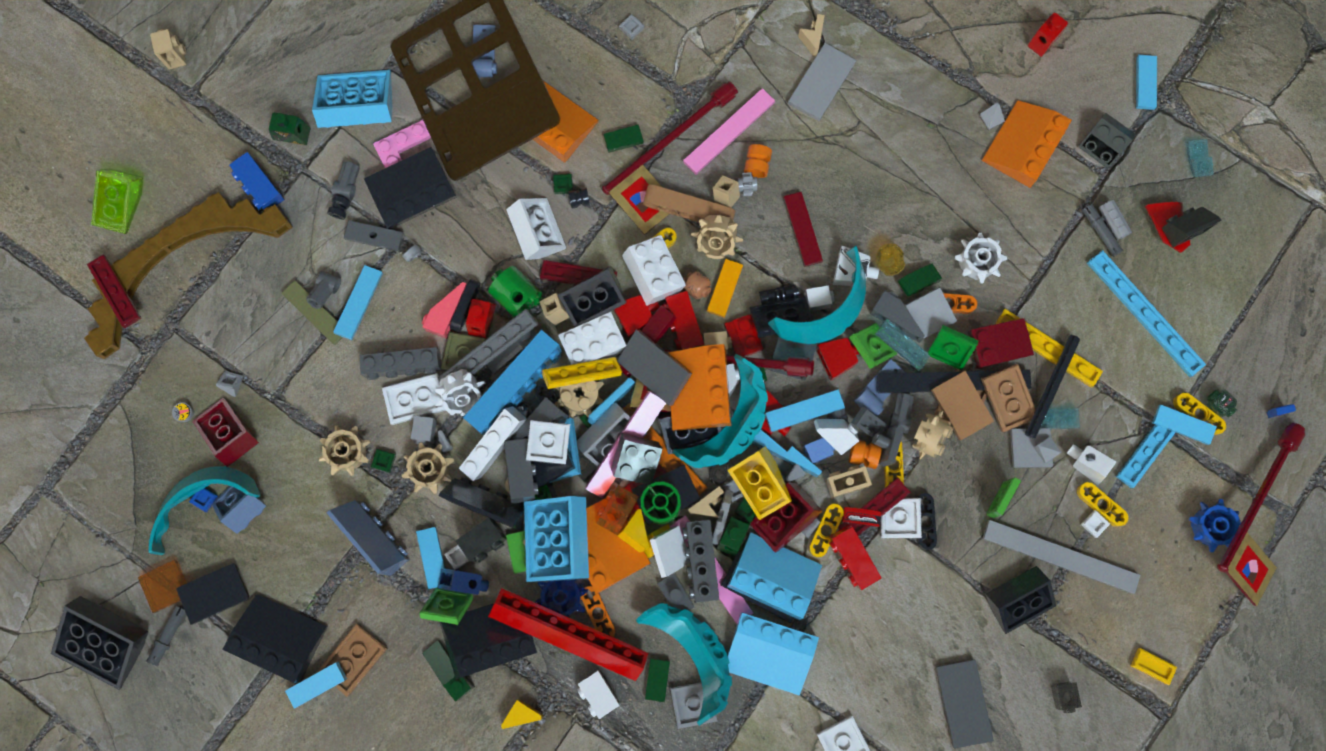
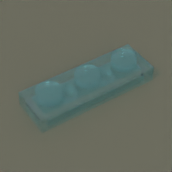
M888 319L883 321L875 333L918 371L924 367L930 357V354Z

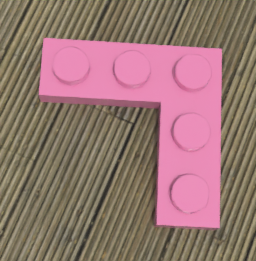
M421 120L373 143L384 167L387 168L402 161L399 153L431 139V136L424 121Z

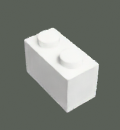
M599 670L578 683L580 688L577 691L583 700L585 698L590 704L588 709L593 717L597 716L600 719L620 706L619 701Z

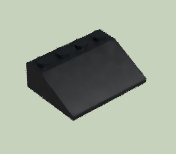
M432 147L364 178L388 229H392L457 198Z
M461 477L460 480L454 478L439 493V497L487 518L489 517L519 531L525 520L524 502L511 503L510 500H507V495L498 491L496 495L490 493V488L481 484L478 487L471 485L472 481Z
M256 594L231 631L222 650L292 683H299L302 681L328 626Z
M79 596L64 606L51 654L120 690L144 647L149 631Z
M493 604L465 612L458 625L440 622L455 679L537 653L533 637L488 617Z

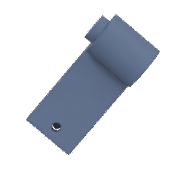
M473 25V44L495 32L496 26ZM495 49L473 62L479 77L493 78L494 74H497Z
M890 359L877 374L906 372ZM877 374L854 399V402L860 408H866L875 416H878L883 411V401L891 394H878Z

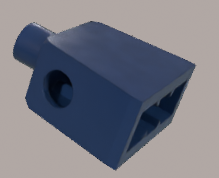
M441 568L438 588L475 595H478L479 591L487 592L489 581L483 580L482 575Z

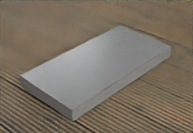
M824 43L789 99L788 104L820 121L855 65L856 60Z

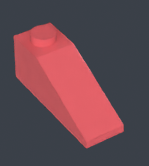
M462 282L431 308L428 314H425L422 320L425 331L445 339L448 338L451 331L450 324L467 286L466 283Z

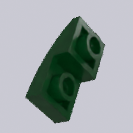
M932 263L898 280V283L908 297L922 292L925 287L939 283L942 277Z

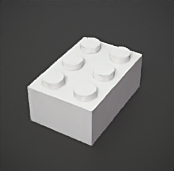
M661 235L632 245L623 253L622 257L646 306L663 300L665 297L678 294L686 286Z
M611 312L558 335L571 365L612 358L621 354L626 347Z

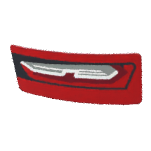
M844 507L842 522L879 527L881 512Z

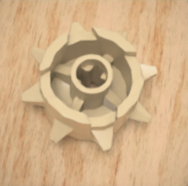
M708 215L705 217V220L700 219L701 227L699 232L691 233V236L698 238L697 251H703L706 253L705 256L713 259H722L727 254L734 256L735 243L743 242L742 238L737 237L736 227L738 224L732 218L722 215Z
M589 381L556 387L560 391V399L555 404L559 407L564 406L569 411V418L583 414L589 417L591 409L596 404L603 402L598 397V390L604 384L603 382ZM582 391L583 396L580 395V398H578L575 392Z
M942 410L938 415L927 413L926 417L928 420L926 422L922 420L914 439L918 441L912 447L920 452V460L925 454L934 458L937 455L941 456L946 447L943 445L946 438H950L954 428L951 427V422L942 418Z
M336 425L335 431L329 434L328 438L320 439L324 446H322L323 455L318 460L326 461L331 465V475L334 476L339 470L348 471L353 476L354 469L358 468L362 463L369 462L366 458V446L370 443V440H362L357 436V426L346 431L341 430ZM344 447H346V453L342 454V452L344 451Z
M421 442L419 443L418 451L413 452L411 456H404L407 460V471L402 474V478H410L415 483L414 492L417 493L423 487L437 494L440 485L445 481H452L448 474L449 465L454 462V459L446 458L441 454V444L432 449L426 448ZM426 465L432 468L430 472H427L425 469Z

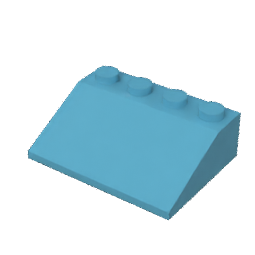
M391 70L318 75L312 107L317 127L328 128L392 122Z
M567 496L525 501L526 582L589 578L586 497Z
M750 532L727 587L801 620L804 618L810 604L822 565L784 547L775 553L760 536Z
M740 613L727 655L730 662L728 664L729 673L800 695L819 637Z

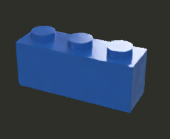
M248 152L229 164L233 170L231 172L232 176L237 182L241 180L244 184L241 188L248 196L250 194L253 196L252 202L258 210L261 208L265 210L273 205L277 206L285 200Z

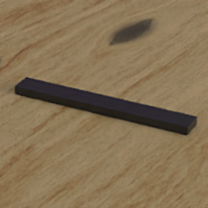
M1030 369L1021 370L1027 388L1032 389ZM1000 370L966 371L977 391H985L981 378ZM963 371L877 374L878 394L931 392V389Z

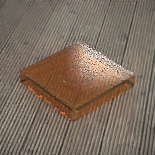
M172 560L138 577L152 613H157L181 601L176 588L187 584L177 560Z

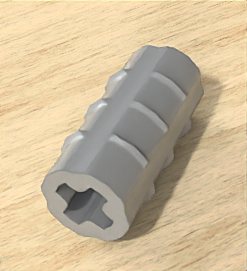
M1114 200L1098 208L1116 241L1132 233L1124 219V215H1122Z

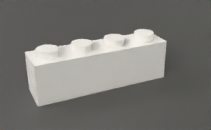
M513 406L505 408L459 469L472 481L482 478L504 450V441H509L527 418Z

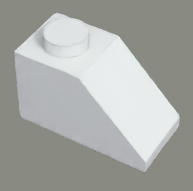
M844 419L814 420L816 431L841 455L859 442L857 428L852 423L848 424Z

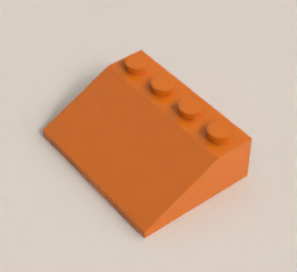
M544 82L561 119L557 126L532 140L566 163L599 120Z
M1018 100L982 161L1031 188L1037 181L1072 120L1057 111Z
M706 345L669 352L668 354L692 373L671 406L672 430L732 426L725 345Z
M613 495L586 508L588 579L596 594L651 564L645 551L638 552L617 536L627 522V519Z

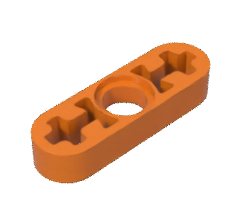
M943 293L946 299L949 298L954 302V306L951 308L953 313L970 314L977 308V300L973 296ZM958 299L960 300V304H964L966 301H969V304H972V306L969 309H967L966 305H960L957 308Z
M592 586L585 587L581 592V599L595 630L602 632V625L597 627L596 623L602 622L607 618L608 623H605V626L612 629V632L609 634L611 637H614L615 628L600 594L595 592L593 596L594 601L597 602L599 600L600 604L594 605L589 609L588 605L592 603L590 599H585L586 591L595 592ZM595 608H601L604 611V616L599 620L595 619L592 615Z

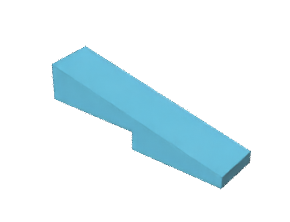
M762 430L755 436L753 445L759 448L766 446L772 455L792 465H799L803 471L815 477L822 473L820 469L793 446L787 452Z

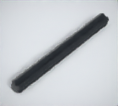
M1070 335L1025 431V435L1029 438L1035 439L1080 342L1078 336Z

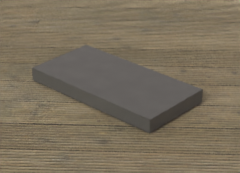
M637 329L617 360L620 365L669 406L674 404L692 375L687 368Z
M976 660L935 667L953 748L994 741Z

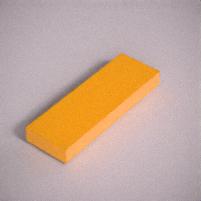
M725 259L707 309L708 313L725 318L743 268L742 264Z

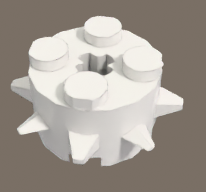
M978 233L977 238L970 242L964 239L961 240L964 250L961 254L955 256V260L959 261V265L963 270V276L968 275L975 280H979L980 283H984L985 278L991 274L998 277L1001 276L997 268L1001 262L1007 260V256L1001 254L1002 250L998 245L999 240L986 239L982 233Z
M464 369L450 373L440 380V387L435 388V392L440 394L442 398L436 406L444 405L445 410L450 415L460 413V416H464L483 396L479 388L485 382L477 383L476 378L471 372Z

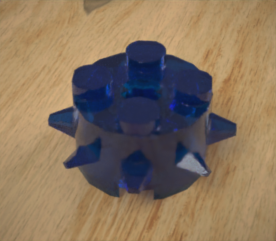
M576 579L553 580L547 583L539 581L537 583L542 589L541 598L534 603L568 618L575 611L585 612L584 607L581 605V596L586 594L588 589L580 588L576 583ZM560 591H563V594L567 596L562 603L561 600H557Z

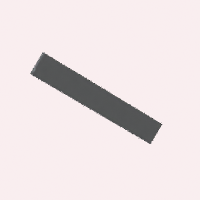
M528 308L440 375L438 379L441 380L450 373L457 372L460 369L467 370L474 375L539 324Z

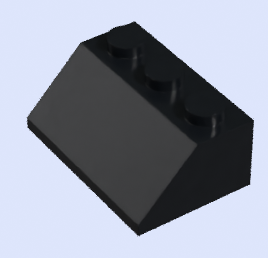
M611 266L558 294L574 327L598 318L627 303L620 283Z
M660 411L656 417L668 455L673 454L672 451L674 449H687L701 445L715 437L722 430L721 427L673 431L671 412Z
M1038 566L1025 571L1021 575L986 593L989 607L1005 634L1056 607L1051 580Z

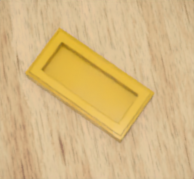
M1141 648L1137 649L1130 665L1166 685H1170L1177 669L1176 666Z

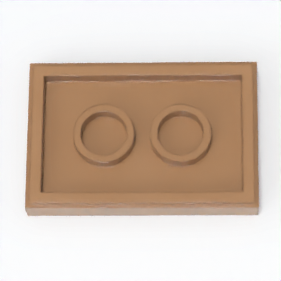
M1018 364L981 378L1001 432H1006L1031 421L1036 409Z
M966 371L931 389L947 420L951 422V427L954 428V432L959 440H963L994 422Z
M356 624L317 672L339 662L347 680L335 687L346 697H349L388 648L362 626Z

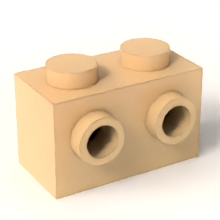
M161 29L150 34L154 54L169 70L187 65L184 56L186 54L185 46L183 43L180 44L177 36L173 35L169 29Z
M859 465L848 468V472L842 474L840 471L833 472L825 480L831 499L868 488L872 485L866 466L859 468Z

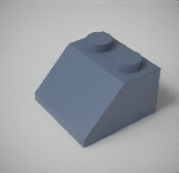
M232 486L212 503L219 520L236 534L244 530L249 525V522L260 515L266 507L260 496L256 498L246 495Z

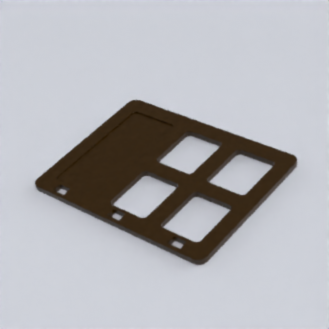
M462 0L391 43L392 53L449 178L454 181L466 177L560 123V115L504 0ZM490 3L500 24V29L465 48L454 22L483 4ZM438 30H442L453 55L418 75L408 53V48ZM508 42L520 66L519 70L484 88L473 62ZM407 58L409 65L404 67L402 59ZM461 70L472 93L471 97L442 114L436 115L426 93V88L453 72ZM428 104L431 111L426 114L422 106ZM450 152L452 159L447 162L444 154Z

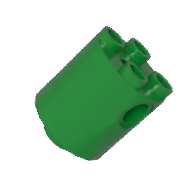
M511 266L506 270L499 269L491 278L493 282L489 287V294L514 318L528 308L530 311L534 306H538L540 301L544 299L542 292L516 266Z
M655 482L648 485L643 491L641 508L650 521L657 524H666L673 521L679 514L681 509L680 495L671 484ZM666 499V502L663 505H661L660 507L657 506L659 503Z

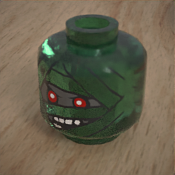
M1216 389L1206 398L1208 401L1207 407L1220 417H1230L1237 411L1235 408L1237 399L1226 389Z

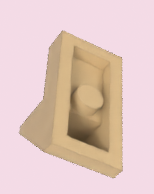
M817 14L816 21L812 20L811 30L801 28L798 35L802 43L815 57L819 50L825 16Z
M720 486L688 509L689 514L718 518L710 504L712 503L714 506L723 499L721 495L724 494V491Z

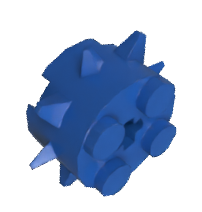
M1219 499L1215 506L1210 507L1204 502H1200L1201 509L1194 517L1189 518L1195 535L1193 539L1207 545L1210 552H1214L1219 545L1229 547L1241 524L1238 516L1239 511L1225 507L1223 499Z

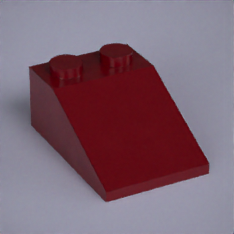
M1025 318L989 325L968 332L969 337L978 340V345L973 351L977 369L1034 355Z
M224 397L192 421L214 456L226 467L230 466L259 443L251 430Z
M788 482L786 484L791 502L761 520L756 517L750 523L751 527L775 553L807 528L823 511L797 483Z

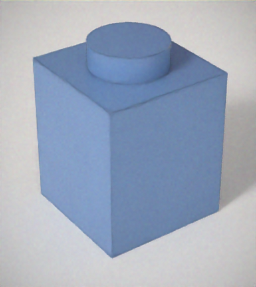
M824 438L805 445L803 450L807 459L815 464L832 457L835 448Z

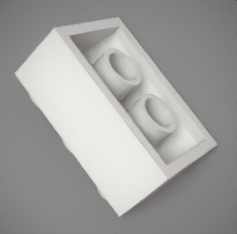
M547 198L518 199L506 209L525 260L541 259L566 249Z

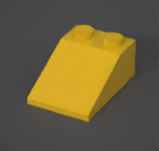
M766 446L728 469V472L759 520L792 501L777 463Z

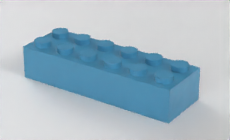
M541 330L463 418L484 436L505 408L518 407L524 400L522 397L536 387L535 383L539 378H543L542 370L548 369L552 363L556 364L562 356L560 354L562 351L559 344Z

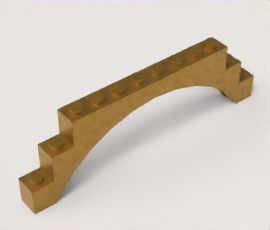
M218 192L210 195L202 204L194 206L186 215L178 217L173 224L161 229L160 233L154 237L145 240L144 244L140 247L132 249L127 256L116 260L112 267L132 299L140 283L155 265L171 252L191 241L211 234L231 231L255 232L279 238L293 227L276 205L267 207L262 214H259L254 205L246 198L237 202L235 207L232 208L227 200ZM93 278L92 282L104 298L93 302L88 310L100 327L92 329L84 339L94 354L105 360L120 349L122 326L95 278Z

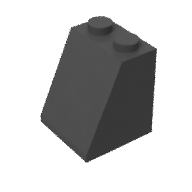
M778 336L771 360L785 361L786 359L788 360L789 356L808 357L810 360H813L817 343H796L786 341ZM768 369L770 371L789 376L787 375V371H784L783 369ZM790 376L805 381L807 378L799 376Z

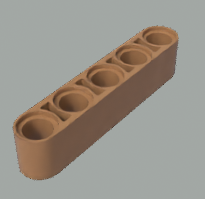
M648 185L643 204L649 208L699 222L700 219L705 220V217L708 215H722L734 219L736 212L730 207L656 185Z

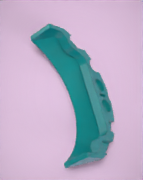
M857 246L846 252L854 262L855 270L851 277L854 284L844 303L830 315L811 322H791L777 317L773 318L768 322V325L780 338L803 344L822 343L845 332L847 327L853 324L862 309L866 294L865 272Z
M735 354L734 358L740 372L741 390L736 410L731 418L732 426H725L715 437L701 445L687 449H674L672 451L675 456L694 468L717 464L722 465L729 462L728 460L736 455L742 454L753 443L755 436L759 434L764 423L768 395L762 373L757 366L738 354Z
M223 466L200 469L183 478L168 493L159 509L151 531L148 552L156 555L165 554L161 538L169 528L168 513L174 506L210 484L229 485L239 489L246 495L257 498L261 495L254 479L237 469Z
M660 603L646 610L636 621L639 624L650 625L668 633L691 656L699 672L703 689L702 710L697 724L700 726L722 712L728 704L727 700L730 687L732 686V676H730L728 668L729 658L724 646L719 642L718 636L708 624L699 621L692 616L694 613L686 609L681 610L668 606V604Z

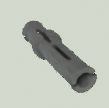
M1093 204L1084 208L1082 212L1090 221L1091 228L1094 227L1112 254V257L1124 251L1104 223L1105 219L1100 217Z
M175 606L159 639L155 640V646L146 662L159 666L165 651L169 650V644L186 614L184 608L181 609L182 607Z

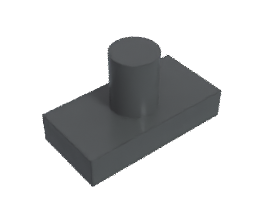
M864 407L860 409L851 422L872 438L876 433L884 435L889 428V425Z
M896 425L888 428L886 436L879 433L874 435L872 443L882 448L878 464L885 467L895 463L904 427Z
M674 573L657 583L671 607L688 611L694 608L693 603Z

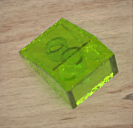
M110 168L96 170L91 225L127 234L142 196L144 177Z

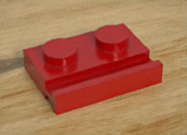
M750 314L724 323L728 337H731V345L735 354L746 357L763 351V346L760 338L757 336Z

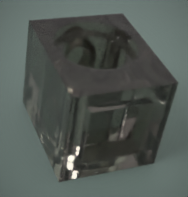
M580 451L578 453L579 461H585L587 466L577 476L585 482L595 473L597 467Z
M1069 681L1051 685L1056 709L1062 710L1064 713L1076 712L1075 708L1082 707L1077 682ZM1068 692L1070 700L1068 703H1065L1063 696Z

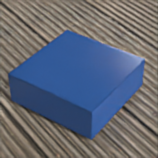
M1289 404L1268 410L1267 415L1268 418L1294 412L1296 408L1294 404Z
M204 488L196 492L189 502L202 511L208 512L218 496Z

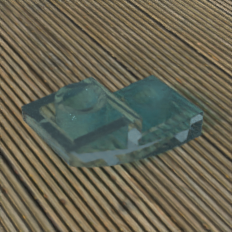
M1207 139L1187 141V156L1193 177L1214 175L1212 157L1208 155Z
M1079 408L1049 409L1040 428L1079 429Z

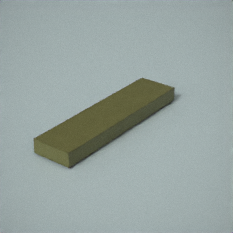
M295 280L281 293L333 345H336L343 338L333 332L338 321L323 307L321 309L311 307L306 301L309 293Z

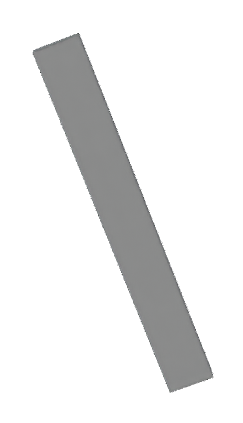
M991 520L987 522L982 538L984 540L1128 593L1135 594L1140 578L1139 574Z

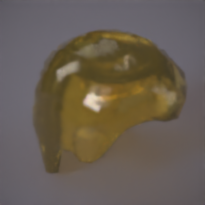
M886 243L877 250L875 257L877 267L886 276L899 274L905 267L904 253L898 245Z

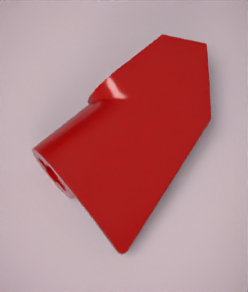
M1164 202L1146 205L1145 208L1162 242L1172 247L1162 227L1167 224L1166 220L1175 215L1179 218L1184 215L1183 203ZM1190 240L1172 248L1182 253L1190 246Z

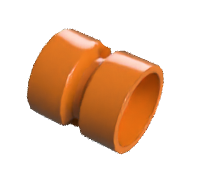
M760 144L750 145L747 153V158L749 159L746 160L744 173L751 172V176L757 178L767 177L772 149Z
M859 440V442L851 447L849 463L855 465L864 463V466L876 469L882 448L873 443L867 445L865 441Z

